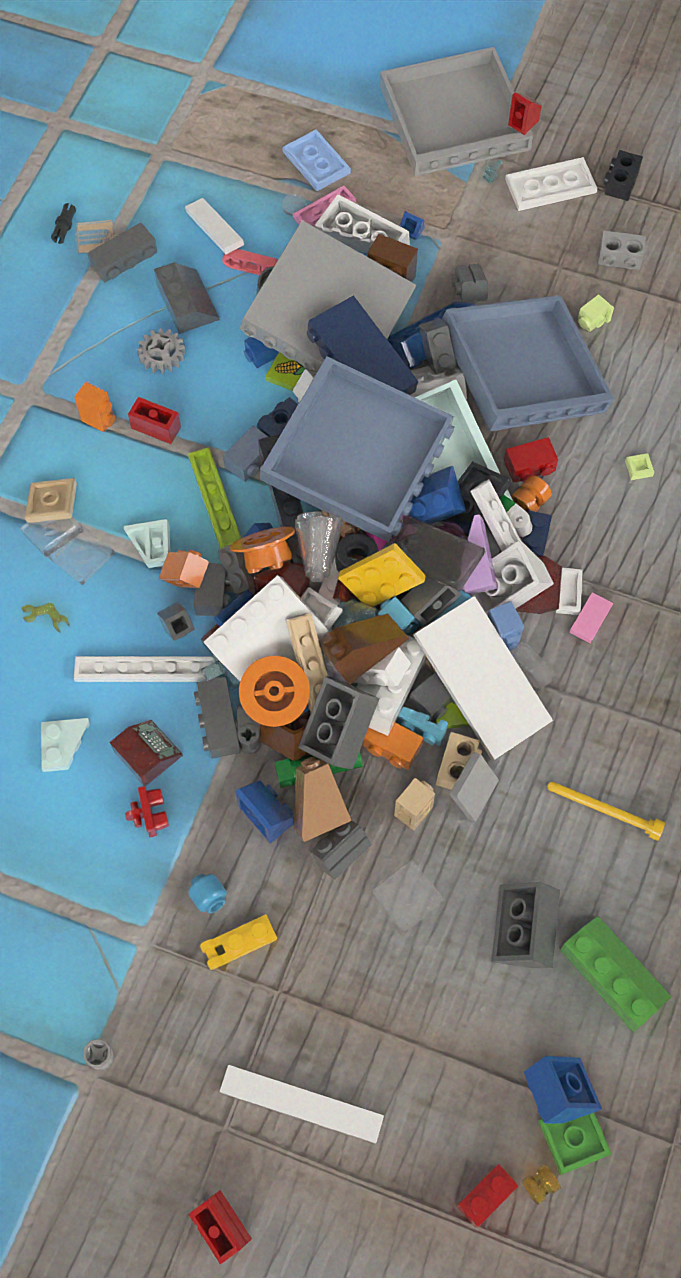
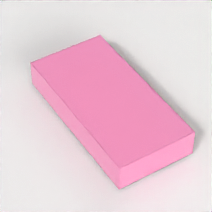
M592 592L569 633L591 644L613 603Z

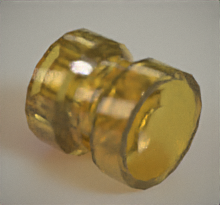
M546 1164L539 1167L535 1175H529L522 1180L525 1189L537 1205L546 1199V1195L561 1189L557 1178Z

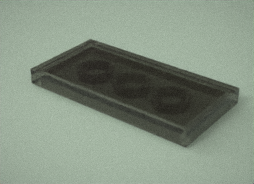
M404 516L400 521L403 524L398 535H392L390 541L386 542L382 549L396 543L426 577L460 592L486 553L484 547L412 517Z

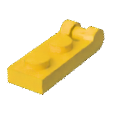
M265 914L214 939L201 943L200 948L202 953H206L208 957L207 964L209 969L213 970L276 941L277 937ZM223 946L226 953L218 956L216 948Z

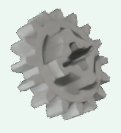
M159 328V333L151 330V336L143 335L144 341H139L140 348H137L140 363H144L146 370L151 367L152 373H155L157 369L160 370L161 374H164L165 369L173 372L172 367L179 368V361L185 360L184 354H186L183 339H179L178 333L172 335L170 329L166 333H163L162 328Z

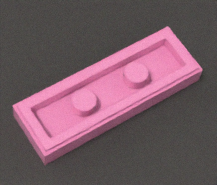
M343 185L293 213V219L299 225L303 220L315 226L337 195L355 204L356 198Z

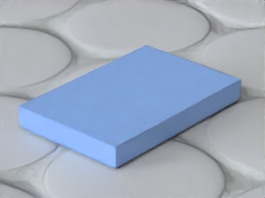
M317 130L283 146V153L316 191L351 173V168Z

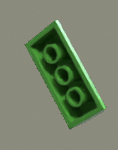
M599 916L580 929L560 949L632 1032L644 1024L671 998L670 994Z

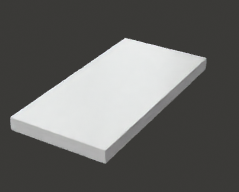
M475 596L413 634L491 760L497 759L553 721Z

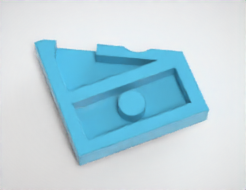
M403 707L398 714V724L424 737V742L430 745L436 744L439 747L445 739L448 722L440 720L438 724L428 721L429 715Z

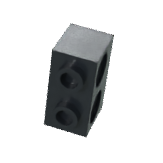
M619 150L617 158H612L609 167L611 173H607L603 185L607 186L605 195L629 201L640 171L643 156Z

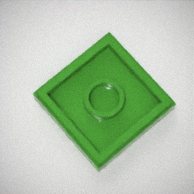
M595 1113L562 1124H546L543 1122V1119L538 1120L559 1175L611 1155Z

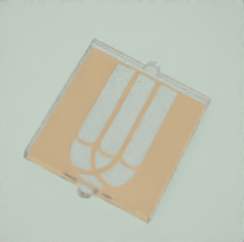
M113 220L76 223L77 235L75 240L77 241L78 253H88L116 237L113 229Z

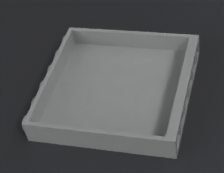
M495 47L380 72L381 91L415 176L531 150L533 140L531 129L523 135L508 125L514 90Z
M302 220L243 317L240 330L247 336L254 337L263 342L268 348L281 352L286 358L293 359L302 364L306 369L317 373L325 359L321 356L320 348L317 344L312 343L307 336L308 321L354 295L385 338L388 339L417 285Z

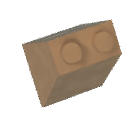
M315 757L305 759L301 762L302 766L296 768L294 830L304 842L351 821L329 764Z

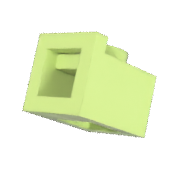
M598 294L580 308L577 322L584 330L590 332L595 327H601L604 322L608 323L611 321L614 307Z

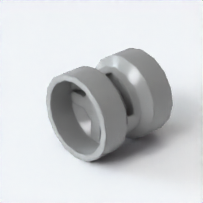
M95 1039L88 1042L85 1046L83 1058L92 1068L105 1070L113 1063L114 1051L104 1040Z

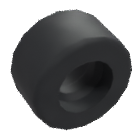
M351 534L342 538L337 544L335 551V564L338 572L361 561L350 559L349 556L353 554H360L367 558L379 552L377 544L372 538L363 534Z

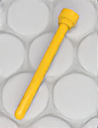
M549 782L547 785L549 791L645 830L646 834H649V838L659 841L666 822L655 819V821L652 819L649 821L555 782Z

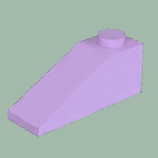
M475 515L473 518L460 567L462 575L458 576L461 590L465 589V592L469 595L498 589L484 519L480 515Z

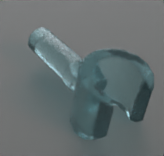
M498 160L492 167L487 166L485 168L486 174L483 175V178L488 183H492L497 178L498 174L495 171L503 163L502 160Z

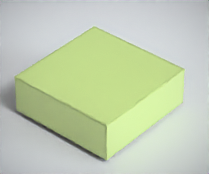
M648 453L626 457L625 463L631 480L653 477L654 470Z

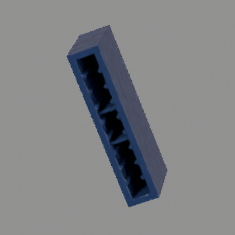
M354 295L308 321L307 336L312 343H316L320 348V354L324 359L326 356L408 395L416 392L418 380Z

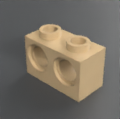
M451 732L437 776V786L452 790L458 779L453 778L450 773L453 771L462 773L472 753H482V750L478 749L480 740ZM463 748L468 750L470 754L462 756L457 750Z
M414 778L396 800L394 816L413 831L433 808L435 793L432 786L425 781L420 782Z

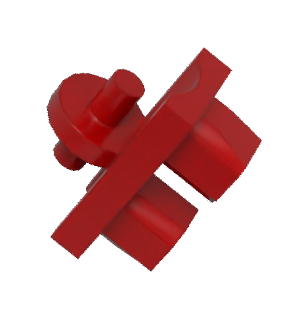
M145 786L139 787L138 792L142 808H139L137 801L131 802V810L125 813V818L127 821H134L135 828L142 827L141 819L144 818L149 837L157 836L156 831L169 826L166 811L152 814L151 807L164 804L161 789L147 791Z

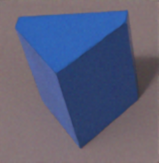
M405 211L400 227L409 231V237L417 240L425 228L424 219Z

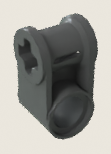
M238 705L237 736L240 748L243 752L252 754L261 748L260 723L250 718L242 705Z

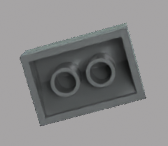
M175 262L154 269L157 287L179 334L219 320L196 269Z
M541 881L500 885L492 962L526 968H553L559 889Z

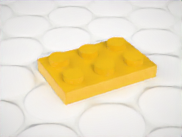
M396 543L341 570L338 575V579L368 609L423 583L426 577Z

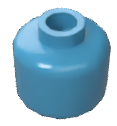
M199 874L192 879L188 895L200 912L214 913L224 906L227 891L214 874Z

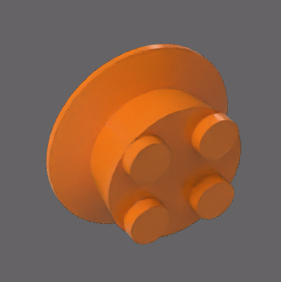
M278 527L248 535L231 544L230 551L244 553L245 567L249 574L256 573L268 566L270 570L278 569L283 566L284 561L292 558V553L286 539L295 533V529L293 527Z
M268 656L252 663L244 672L239 685V698L243 709L250 718L265 726L278 727L293 722L303 713L310 697L309 681L303 669L294 661L282 656Z

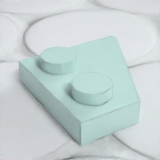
M164 519L124 526L125 532L148 568L163 566L168 552H171L170 525L168 520Z
M89 718L41 722L43 772L69 770L73 761V755L78 751L82 743L81 738L86 728L90 726Z

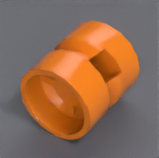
M531 475L521 485V488L511 495L513 502L527 513H529V510L537 512L540 506L544 505L551 498L552 492L545 481Z

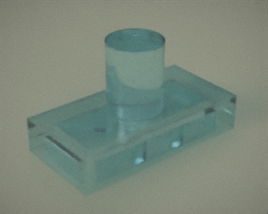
M209 649L215 662L201 669L205 679L212 680L223 674L231 690L238 688L240 681Z

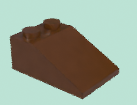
M387 613L336 627L331 632L326 633L319 640V644L337 671L350 685L409 638Z

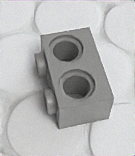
M603 230L598 265L640 270L644 258L646 236Z

